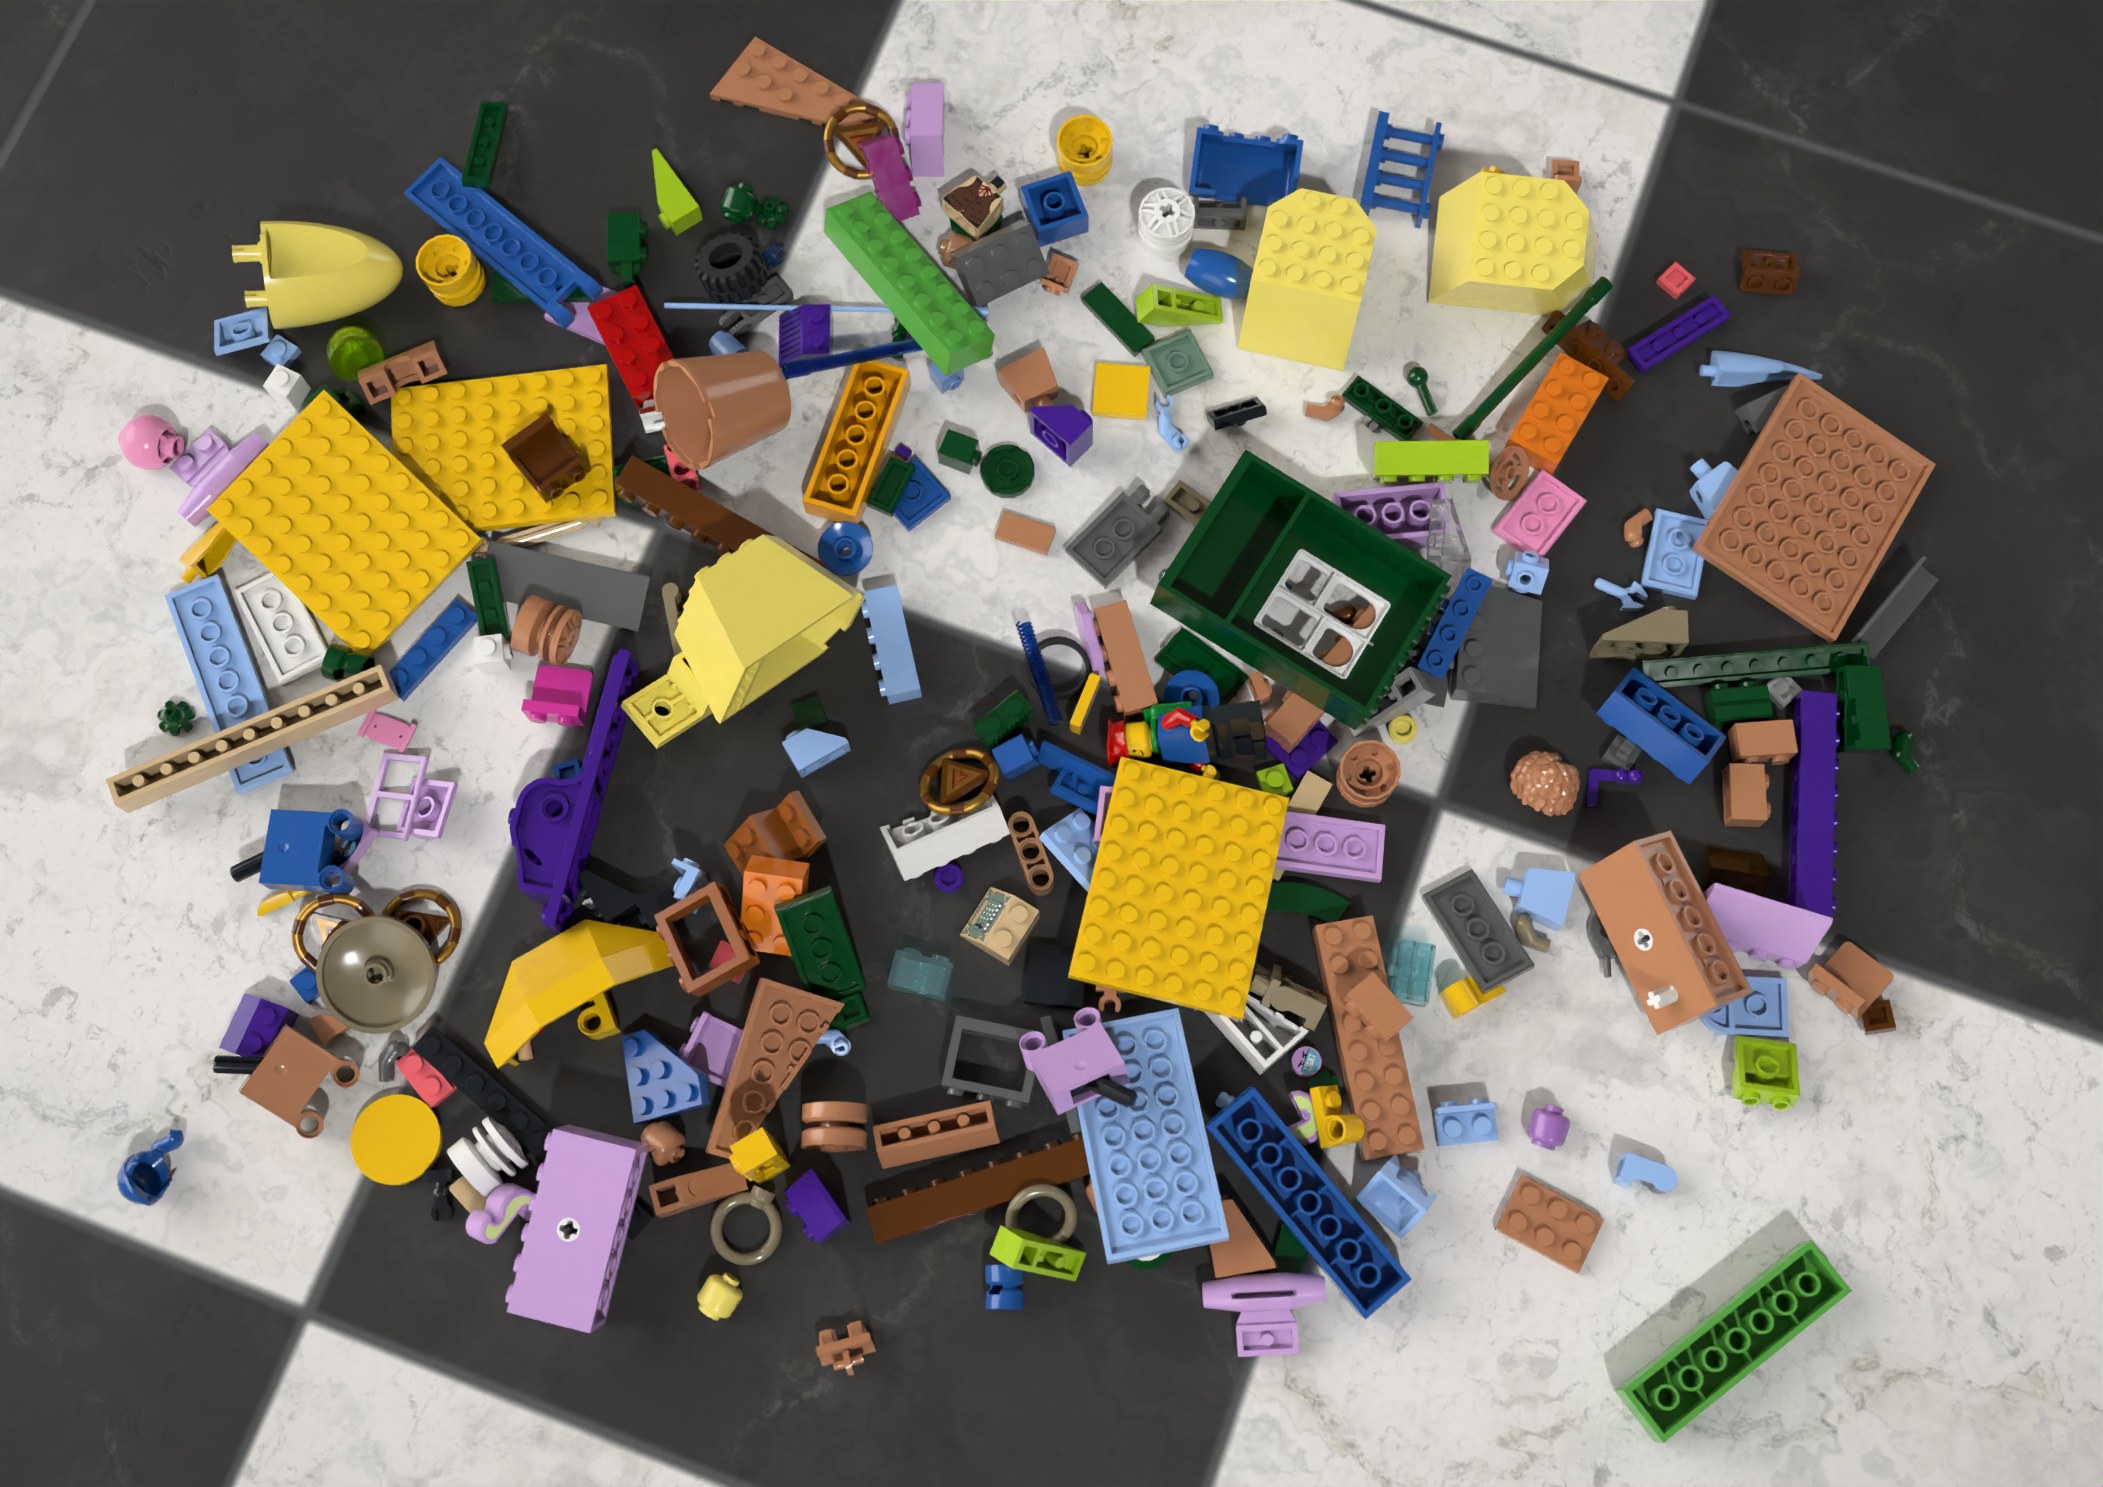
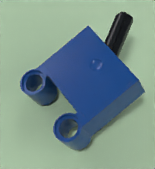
M271 809L264 851L230 868V875L235 882H241L260 872L258 883L269 889L326 892L332 894L343 893L349 895L354 888L353 877L341 868L331 866L335 836L337 835L346 841H353L362 834L363 823L358 817L345 809H337L333 812ZM350 820L349 826L341 830L342 824ZM340 876L339 884L332 887L333 880Z

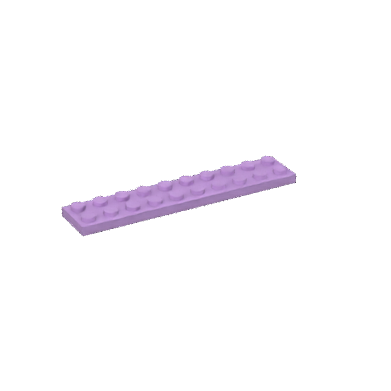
M1100 786L1093 844L1100 845L1113 787ZM1287 811L1275 869L1379 883L1382 880L1385 825Z

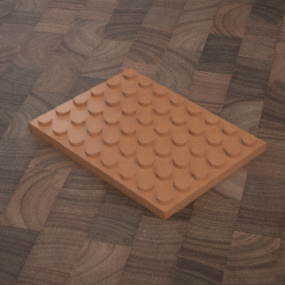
M1798 373L1793 377L1691 551L1827 642L1832 643L1839 636L1936 464L1801 373Z

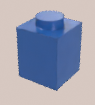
M1022 734L992 749L1002 774L1010 780L1040 765L1037 758L1040 751L1033 739L1029 740Z

